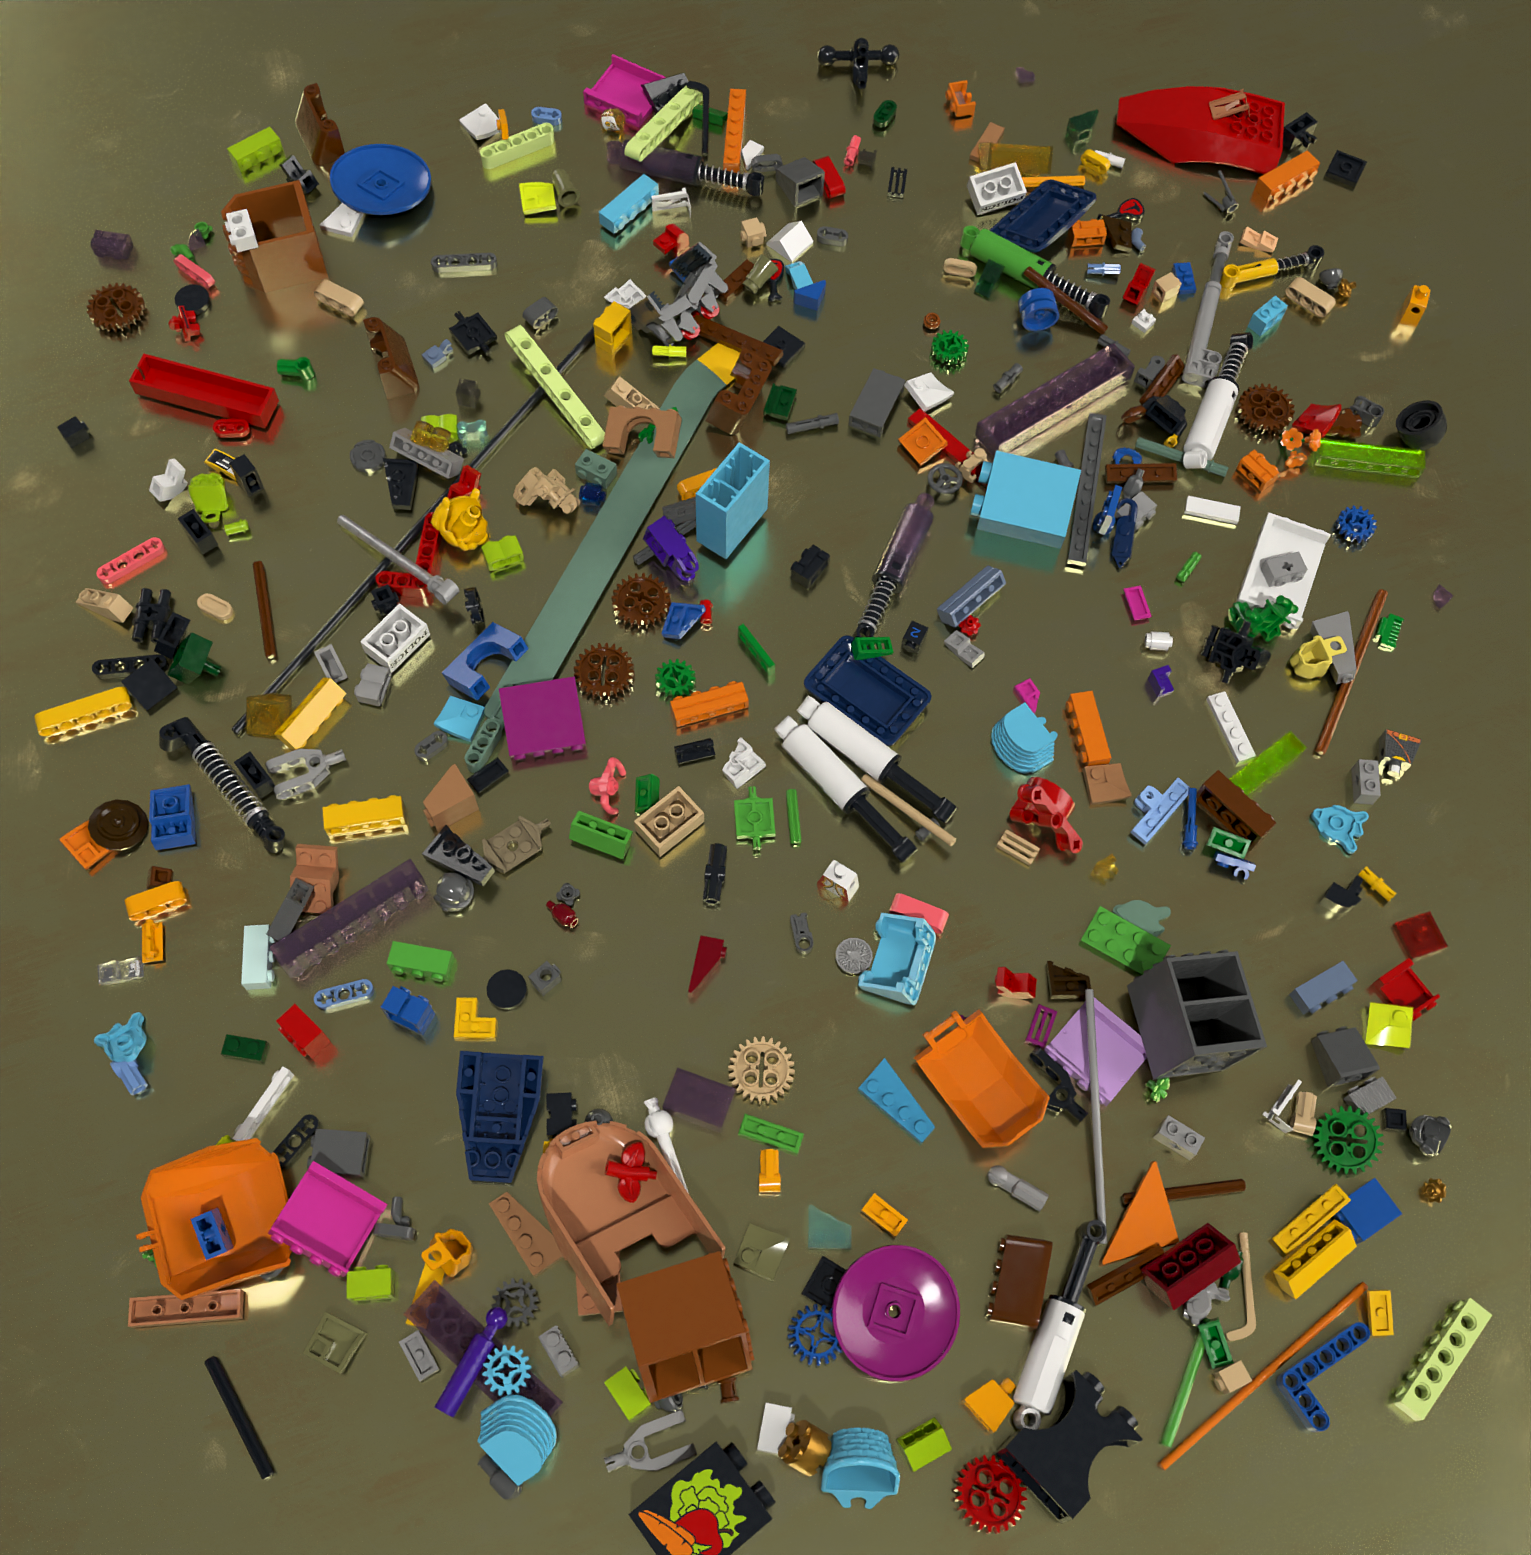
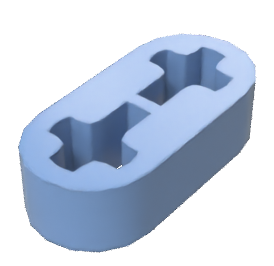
M535 107L531 111L532 120L537 124L550 123L553 126H557L562 122V114L558 109Z

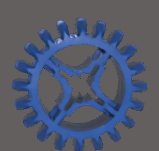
M817 1304L813 1305V1311H810L809 1306H805L806 1314L798 1310L797 1314L800 1319L794 1316L791 1319L796 1326H788L789 1330L794 1331V1333L787 1335V1338L794 1339L793 1342L789 1343V1347L797 1346L793 1354L797 1355L801 1352V1362L805 1359V1356L809 1357L808 1365H811L813 1359H816V1365L820 1366V1359L822 1358L827 1365L829 1364L827 1356L835 1360L837 1357L833 1351L835 1350L837 1353L842 1352V1349L837 1346L836 1336L830 1335L823 1329L824 1319L833 1327L832 1308L827 1314L825 1313L826 1305H822L821 1311H818ZM811 1317H818L814 1327H800L805 1320ZM820 1324L819 1334L822 1335L823 1338L821 1339L819 1337L818 1341H816L814 1346V1335L811 1334V1331L815 1332V1329H817L818 1325ZM799 1334L809 1338L811 1342L809 1351L801 1344ZM819 1343H833L829 1350L823 1353H816Z

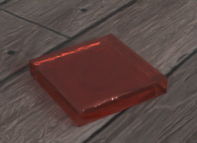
M1430 911L1393 924L1411 960L1444 950L1448 947Z

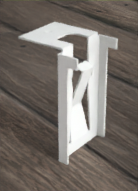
M682 188L680 192L651 196L652 211L687 205L691 218V206L685 188ZM685 197H687V199H688L687 202H685V200H683V201L681 202V199H680V198H685ZM661 200H670L668 202H659ZM678 200L681 202L678 204H672Z
M1299 1079L1292 1086L1288 1084L1269 1113L1264 1111L1262 1114L1284 1133L1294 1129L1278 1116L1302 1083ZM1275 1114L1276 1116L1274 1118L1280 1122L1279 1124L1272 1120Z

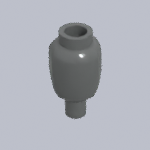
M1138 468L1136 474L1129 477L1123 488V498L1132 499L1140 493L1143 486L1142 476L1145 472L1144 470Z

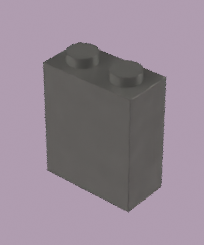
M316 1129L315 1135H312L311 1138L313 1150L312 1156L308 1157L307 1168L315 1161L340 1177L364 1179L370 1143L369 1134L367 1132Z

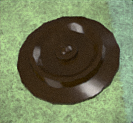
M118 799L98 806L89 817L88 823L90 836L99 846L108 850L119 851L132 848L141 842L148 828L146 814L139 805L128 800Z

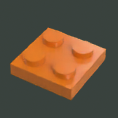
M926 417L898 439L899 443L920 467L948 445L947 441Z

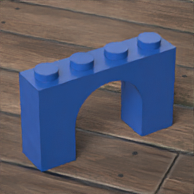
M492 622L442 674L449 685L478 700L490 686L483 675L474 671L477 664L485 657L493 654H502L517 661L528 650V647L521 636Z

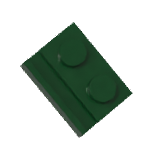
M773 383L763 415L768 414L771 417L788 421L797 395V389L782 385L776 386Z

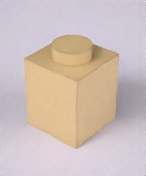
M1170 272L1155 281L1152 293L1163 303L1178 294L1182 283Z
M1241 1360L1213 1373L1216 1387L1224 1394L1231 1393L1252 1382Z

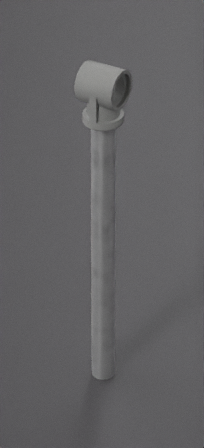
M340 515L338 517L337 523L425 583L427 589L434 593L435 597L442 604L446 605L460 592L452 580L447 578L444 581L439 575H431L347 516Z

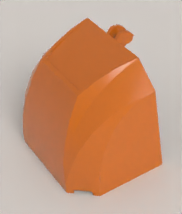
M258 1138L208 1146L150 1170L141 1195L148 1231L136 1234V1239L141 1240L150 1236L151 1244L141 1246L139 1252L153 1249L161 1285L180 1300L212 1292L289 1266L291 1262L289 1259L292 1252L290 1246L285 1243H276L270 1238L271 1235L268 1234L289 1199L278 1156L274 1152L269 1153L263 1148ZM219 1208L234 1248L206 1260L191 1219Z

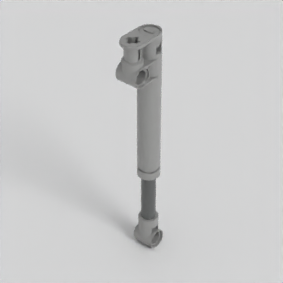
M1228 231L1220 233L1215 245L1214 263L1210 279L1204 287L1182 375V380L1185 383L1207 388L1210 380L1218 374L1222 361L1221 354L1208 350L1207 346L1222 286L1220 280L1224 264L1228 260L1234 239L1233 234Z

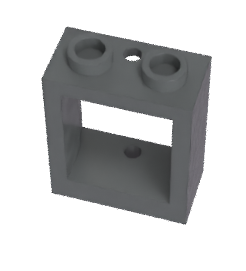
M295 878L266 935L274 940L286 942L314 886Z

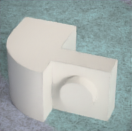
M170 459L165 474L152 477L149 491L160 502L173 499L183 492L188 482L184 479L186 469L176 459Z

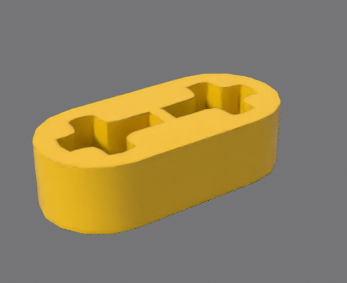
M1087 149L1080 157L1081 162L1085 166L1099 174H1105L1111 167L1110 161L1090 149Z

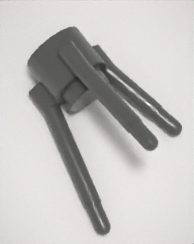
M1219 170V176L1227 193V196L1222 199L1223 203L1220 204L1206 192H1203V195L1217 205L1222 212L1226 210L1227 213H1231L1238 208L1239 204L1233 197L1221 170Z

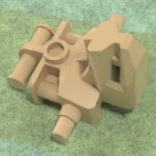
M536 467L530 469L517 484L513 494L514 499L519 504L529 506L541 496L543 500H549L553 509L560 507L564 513H570L580 505V500L572 494L575 489L572 488L570 490L565 485L566 479L556 469H553L547 476Z

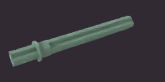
M1141 437L1137 439V448L1184 463L1185 452ZM1207 460L1206 467L1200 469L1225 477L1229 467L1215 463L1214 460Z

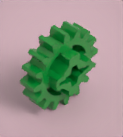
M943 330L942 335L937 333V336L933 338L931 345L932 355H936V360L942 359L941 363L947 361L948 365L952 361L954 364H957L958 360L962 362L963 357L967 356L968 340L964 339V335L959 336L958 331L954 334L952 330H949V333Z
M669 659V664L663 662L662 668H657L658 674H655V680H657L656 687H659L660 693L665 691V697L672 694V699L676 695L682 696V693L689 695V689L693 690L696 683L695 671H691V665L686 666L685 660L679 663V659H676L673 663Z

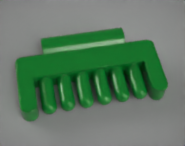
M1391 613L1387 618H1380L1375 635L1376 638L1380 639V646L1391 650L1396 648L1395 641L1398 640L1397 637L1401 629L1399 626H1402L1403 618Z

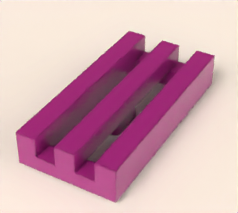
M1038 1004L1025 1043H1031L1033 1046H1039L1044 1050L1057 1011ZM1042 1010L1044 1011V1013L1041 1018L1035 1039L1031 1038V1036L1034 1031L1039 1013ZM1050 1013L1052 1014L1043 1041L1040 1042L1038 1040L1046 1017Z

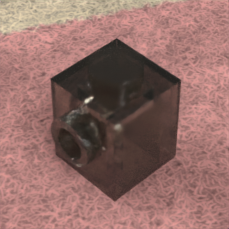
M459 380L455 392L458 405L476 407L481 395L477 381Z

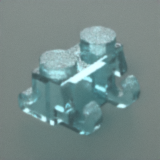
M477 420L471 423L461 421L457 424L459 439H463L464 447H468L467 441L481 440V445H485V437L488 436L486 421Z

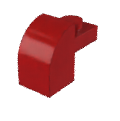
M669 224L665 226V232L653 240V245L663 254L668 253L670 250L679 254L689 246V236L676 224Z
M1140 263L1122 298L1138 305L1146 294L1156 269Z
M469 465L463 466L459 482L450 486L447 497L452 499L458 496H470L474 488L480 491L481 486L478 484L481 473Z
M998 967L995 984L999 995L1017 999L1035 998L1037 984L1035 977L1030 973H1013L1006 967Z

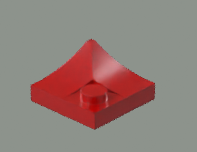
M1311 403L1292 424V428H1296L1299 432L1311 434L1314 429H1318L1321 433V438H1323L1336 421L1342 409L1341 404L1327 406Z

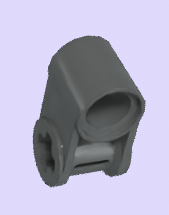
M1357 396L1354 404L1349 407L1353 414L1360 415L1362 423L1369 427H1376L1384 414V408L1381 405L1363 396Z

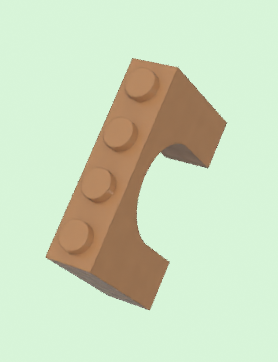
M621 405L610 407L603 448L607 453L625 454L630 431L638 424L650 423L656 426L653 451L657 457L675 459L682 418L673 409L663 411L657 408H650L649 410L641 407L626 408Z

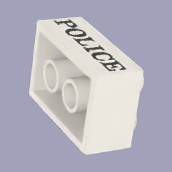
M1016 162L970 176L967 183L977 215L1019 203L1025 198L1027 193Z
M399 603L360 642L367 655L383 667L390 668L392 673L430 636L425 622Z

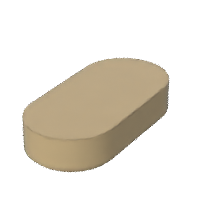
M948 258L944 261L943 269L948 274L973 277L976 274L977 266L970 261Z
M203 594L197 600V605L202 612L219 620H227L233 614V609L228 602L212 594Z

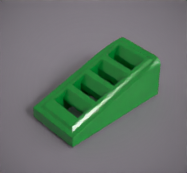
M855 637L851 644L854 660L893 655L894 653L890 637Z

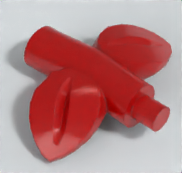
M642 1142L633 1143L624 1149L621 1157L622 1164L607 1160L605 1166V1175L620 1179L617 1186L618 1192L624 1200L630 1203H634L639 1197L641 1191L639 1181L647 1182L648 1179L656 1180L657 1171H652L649 1167L642 1166L645 1161V1149Z

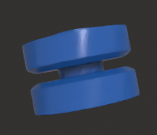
M1036 288L1023 294L1018 301L1022 324L1027 330L1042 331L1053 326L1059 319L1055 296L1050 289Z

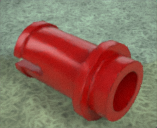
M701 600L699 605H704L706 611L701 616L700 622L701 624H711V608H713V604L710 600Z

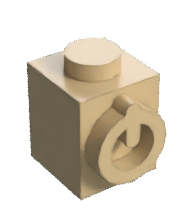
M757 217L741 221L740 235L747 247L763 244L764 237H767L763 222L759 223Z

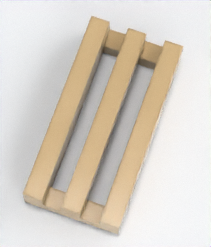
M1007 829L996 846L1029 866L1040 850L1037 846ZM1003 842H1005V843L1009 844L1010 846L1014 847V849H1016V850H1018V851H1021V852H1023L1024 854L1030 856V859L1027 858V857H1025L1024 855L1018 853L1017 851L1013 850L1012 848L1006 846L1005 844H1003Z

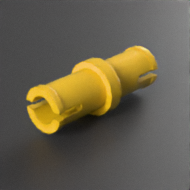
M1367 866L1358 874L1359 877L1371 886V890L1377 891L1387 902L1397 894L1383 882L1384 879L1382 877L1376 876Z

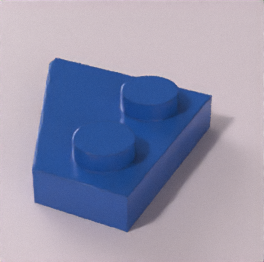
M671 602L661 633L664 638L681 639L706 611L705 606Z

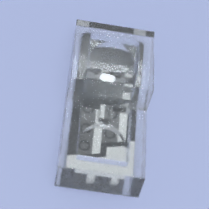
M139 956L121 962L113 960L97 965L99 985L116 984L144 977L142 957Z

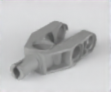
M297 749L270 759L265 765L268 773L288 771L291 767L302 763L306 764L309 769V773L274 787L276 798L282 800L314 789L330 774V766L346 761V757L342 749L327 755L323 754L321 750ZM320 763L317 767H313L314 764Z
M683 1410L641 1425L624 1444L623 1451L604 1458L605 1464L615 1461V1463L606 1466L608 1473L627 1464L628 1467L631 1466V1469L658 1471L696 1456L697 1452L694 1443L650 1459L648 1448L644 1442V1438L648 1435L666 1430L673 1425L686 1421ZM636 1446H641L645 1450L644 1456L641 1459H635L632 1456V1450Z

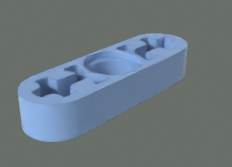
M362 979L323 989L315 994L314 1003L319 1009L328 1010L363 1001L373 996L374 986L369 980ZM366 985V987L369 988L366 990L365 994H363L362 991H359L362 990V986ZM352 988H354V989L357 991V992H355L356 995H357V996H355V997H354V992H353ZM342 990L350 991L347 999L342 1000L339 998V993ZM332 993H334V997L337 1000L336 1002H334V1000L332 999ZM322 996L330 998L326 1000L325 1004L321 1002Z

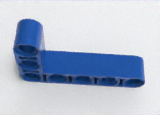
M1357 1322L1345 1327L1277 1376V1387L1307 1430L1321 1432L1327 1430L1330 1425L1328 1414L1311 1392L1307 1383L1369 1339L1370 1330L1364 1323ZM1354 1328L1360 1332V1339L1354 1336ZM1337 1340L1343 1343V1351L1337 1348ZM1320 1352L1326 1355V1363L1320 1360ZM1303 1364H1306L1309 1367V1375H1306L1303 1372ZM1286 1376H1289L1292 1379V1387H1289L1286 1384ZM1301 1395L1306 1399L1307 1404L1305 1407L1299 1403ZM1314 1415L1320 1419L1319 1427H1316L1313 1423Z

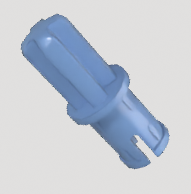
M1105 262L1102 264H1087V268H1091L1087 270V274H1102L1104 276V274L1119 275L1121 272L1120 264H1105Z

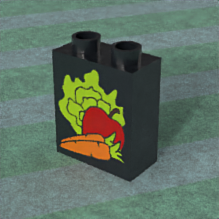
M716 1441L628 1515L656 1555H731L773 1519L767 1510L776 1504V1501L760 1480L751 1487L746 1483L739 1472L748 1463L733 1442L722 1449Z

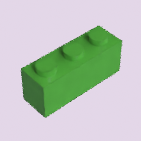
M578 811L571 823L569 839L624 859L631 844L633 831Z
M393 941L387 965L391 972L395 974H403L405 972L410 973L413 977L423 978V976L431 977L434 981L442 982L443 980H449L455 957L451 951Z

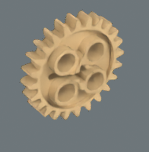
M763 1036L761 1042H758L757 1038L754 1037L753 1043L748 1039L746 1040V1047L739 1044L740 1052L733 1051L736 1058H730V1062L734 1065L728 1066V1070L733 1072L729 1074V1079H735L731 1086L738 1085L736 1093L743 1091V1099L749 1095L751 1103L755 1098H758V1103L761 1104L762 1099L765 1098L768 1104L770 1097L777 1101L778 1093L784 1096L783 1088L790 1089L787 1082H793L794 1078L789 1075L795 1074V1070L790 1068L794 1066V1061H788L792 1055H785L787 1047L780 1049V1041L774 1045L773 1038H770L769 1042H765V1037ZM763 1052V1053H764L763 1087L760 1088V1087H759L760 1054ZM753 1055L758 1060L755 1063H749L746 1058ZM775 1057L778 1062L772 1065L767 1062V1059ZM747 1076H754L756 1081L752 1084L745 1081ZM774 1077L777 1082L774 1085H769L766 1079Z

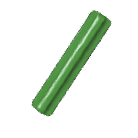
M788 789L786 797L790 839L792 844L801 843L797 791L796 789Z

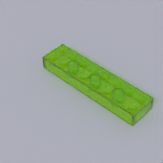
M1289 731L1229 778V780L1249 796L1304 753L1307 747Z

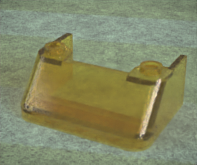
M983 142L978 145L980 170H984V172L1016 162L1019 172L1031 173V177H1040V174H1051L1053 146L996 144L993 142Z

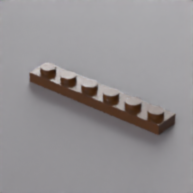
M697 314L694 317V320L700 327L699 335L740 353L744 347L769 361L771 366H775L783 356V350Z

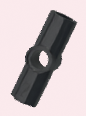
M715 843L710 845L708 864H706L705 888L703 893V902L708 904H720L722 884H724L725 860L727 855V846Z

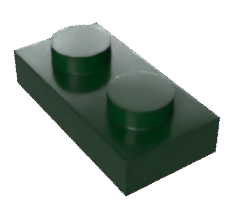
M226 1034L221 1055L263 1063L268 1042Z

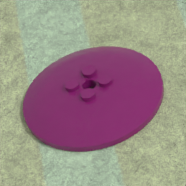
M906 1245L881 1246L866 1252L856 1259L841 1277L832 1304L833 1329L844 1354L863 1372L886 1381L910 1380L932 1370L951 1349L960 1322L959 1297L955 1284L947 1270L928 1253ZM892 1305H897L899 1308V1312L895 1317H890L888 1312Z

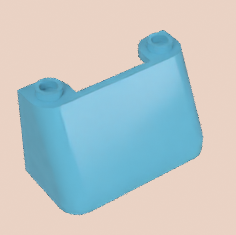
M881 913L880 918L876 922V930L881 936L871 971L865 970L860 974L858 986L864 991L905 1004L915 1005L919 999L935 946L936 934L923 918Z

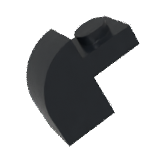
M290 155L279 164L287 176V182L300 180L304 194H308L319 185L312 172L303 169L294 155Z
M1356 875L1346 889L1333 882L1326 890L1319 904L1335 913L1349 912L1362 900L1358 895L1363 889L1360 885L1364 879Z

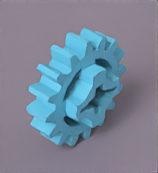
M503 1345L501 1352L495 1348L494 1352L496 1355L488 1354L487 1357L490 1362L483 1363L487 1371L483 1372L482 1376L488 1377L485 1385L492 1384L491 1392L499 1389V1396H502L504 1391L507 1392V1395H512V1390L519 1394V1386L526 1387L525 1378H531L527 1370L532 1369V1366L526 1365L529 1357L522 1358L521 1356L524 1351L521 1349L516 1353V1347L513 1345L510 1350L507 1349L506 1345ZM510 1355L518 1358L521 1364H513ZM501 1357L500 1364L493 1368L495 1362ZM505 1365L516 1369L509 1372L508 1377L504 1373H500L505 1369ZM517 1374H521L520 1379L513 1385V1379ZM494 1377L503 1379L504 1386L498 1385Z

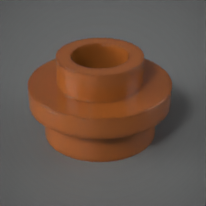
M928 313L923 320L924 326L928 329L938 328L940 325L939 316L936 313Z

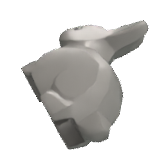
M1213 1282L1185 1302L1183 1316L1190 1319L1194 1326H1198L1201 1320L1206 1318L1211 1311V1300L1218 1299L1227 1302L1230 1300L1229 1291L1224 1288H1217Z

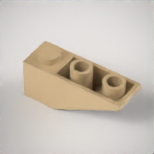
M620 376L604 394V397L615 406L621 405L626 408L641 407L649 410L650 408L660 409Z
M85 588L75 602L110 620L122 623L134 609L119 594Z

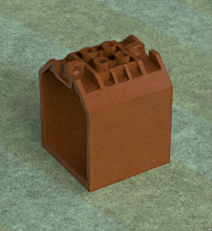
M300 180L236 194L221 211L223 221L226 220V222L228 221L227 213L247 209L258 248L237 252L235 245L228 244L230 254L234 255L232 256L234 265L243 274L246 285L268 293L328 278ZM224 224L222 225L227 242H230L228 235H231V232L228 233Z

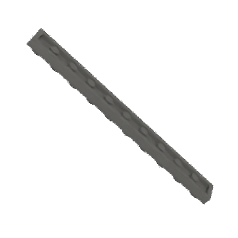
M1089 413L1067 560L1068 564L1086 565L1107 415Z

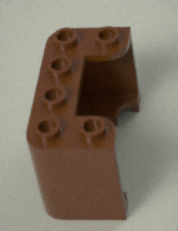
M743 347L730 374L735 377L736 382L734 386L741 389L739 394L736 395L728 390L720 391L705 421L728 434H737L771 372L772 366L770 362Z

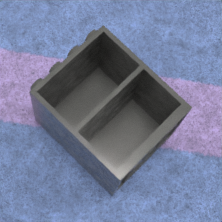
M1221 950L1214 954H1211V951H1206L1199 955L1187 953L1181 957L1168 955L1163 958L1162 962L1155 963L1152 969L1145 970L1143 975L1135 977L1134 981L1127 985L1153 1080L1224 1071L1267 1047L1238 951L1229 952L1228 950Z

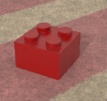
M296 1004L292 1005L276 1020L280 1025L278 1030L304 1057L309 1055L311 1059L315 1058L331 1043L324 1032Z

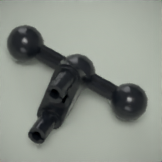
M858 38L854 41L853 47L850 50L836 51L832 46H822L817 53V59L821 65L827 67L831 66L835 61H850L852 63L853 82L858 88L864 89L868 79V60H881L885 65H894L899 59V50L891 44L885 45L881 50H869L867 39Z

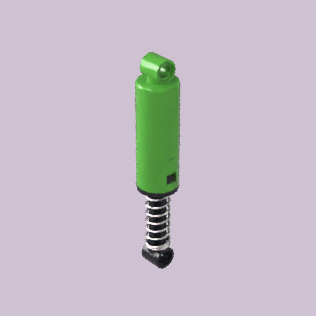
M966 226L964 228L960 245L964 249L970 250L972 257L1033 289L1041 288L1024 275L1025 270L1030 266L1073 300L1077 301V303H1080L1082 307L1085 306V309L1089 310L1095 317H1105L1110 304L1108 296L1096 294L1093 291L1089 293L1087 288L1083 290L1081 285L1077 287L1075 282L1071 284L1069 279L1067 281L1064 280V276L1058 277V273L1055 274L1057 268L1055 264L1023 249L988 229L983 228L979 231L975 226Z

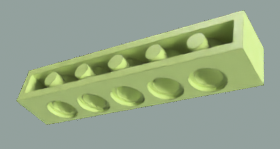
M1471 1298L1460 1299L1453 1306L1454 1313L1443 1321L1441 1325L1443 1327L1440 1334L1437 1333L1430 1341L1432 1346L1428 1351H1424L1418 1359L1420 1364L1408 1373L1407 1383L1405 1386L1402 1385L1395 1393L1397 1398L1393 1404L1414 1421L1424 1420L1492 1317V1314ZM1461 1318L1466 1321L1467 1328L1462 1326ZM1450 1335L1456 1340L1455 1346L1449 1340ZM1439 1352L1444 1356V1363L1438 1359ZM1427 1369L1433 1374L1432 1381L1426 1375ZM1415 1387H1418L1421 1391L1420 1398L1415 1394Z

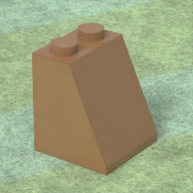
M456 764L449 768L423 801L425 806L423 813L426 816V820L430 827L435 826L438 832L445 825L450 826L479 810L474 793Z

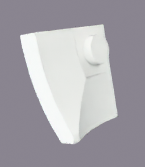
M486 103L459 119L464 129L476 140L488 138L501 132L497 130L496 120H498V117Z
M931 372L908 380L904 384L923 411L943 403L954 395V391L940 383Z

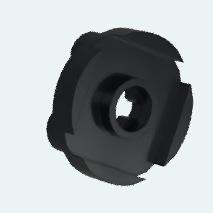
M470 587L464 589L466 600L468 599V601H465L467 612H471L472 625L484 622V612L480 605L481 599L477 588Z

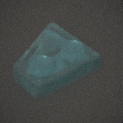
M809 1205L808 1248L851 1250V1226L840 1222L828 1213L826 1214L816 1209L815 1206Z

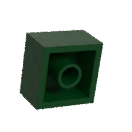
M191 632L180 642L167 675L188 685L201 674L202 670L217 677L221 666L206 660L213 642Z

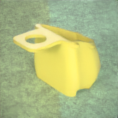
M1316 635L1312 641L1303 643L1291 655L1289 662L1294 668V673L1306 679L1323 677L1332 663V656L1345 653L1347 648L1340 636L1323 640L1321 636ZM1338 642L1341 645V649L1333 650L1330 643Z

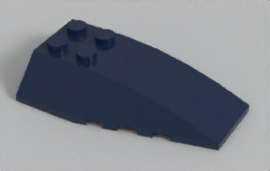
M460 1051L456 1096L459 1105L469 1180L512 1183L540 1101L544 1056Z

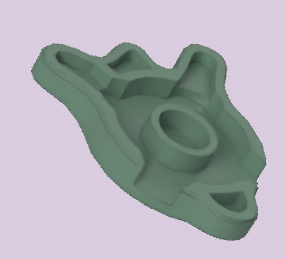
M1133 900L1125 904L1116 905L1112 913L1157 937L1165 930L1159 924V921L1168 918L1171 910L1166 906L1154 907L1145 901Z

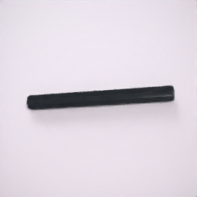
M212 1356L208 1358L204 1364L261 1479L265 1480L271 1477L274 1471L217 1357Z

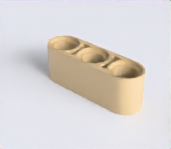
M1301 277L1295 278L1285 290L1287 297L1319 317H1325L1336 304L1335 299L1331 295Z
M326 279L313 292L319 301L351 317H354L364 305V301L359 295Z

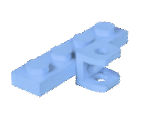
M1177 778L1163 795L1154 787L1147 786L1134 800L1135 805L1145 815L1130 833L1145 845L1189 795L1190 787L1180 778Z

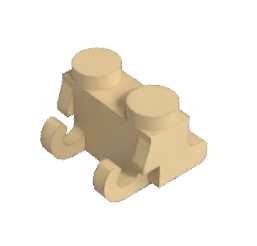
M982 448L976 449L973 455H971L972 451H968L966 454L968 459L962 465L960 462L955 464V467L962 473V477L970 483H973L977 478L975 474L971 476V471L976 466L983 465V461L989 462L986 459L987 454Z

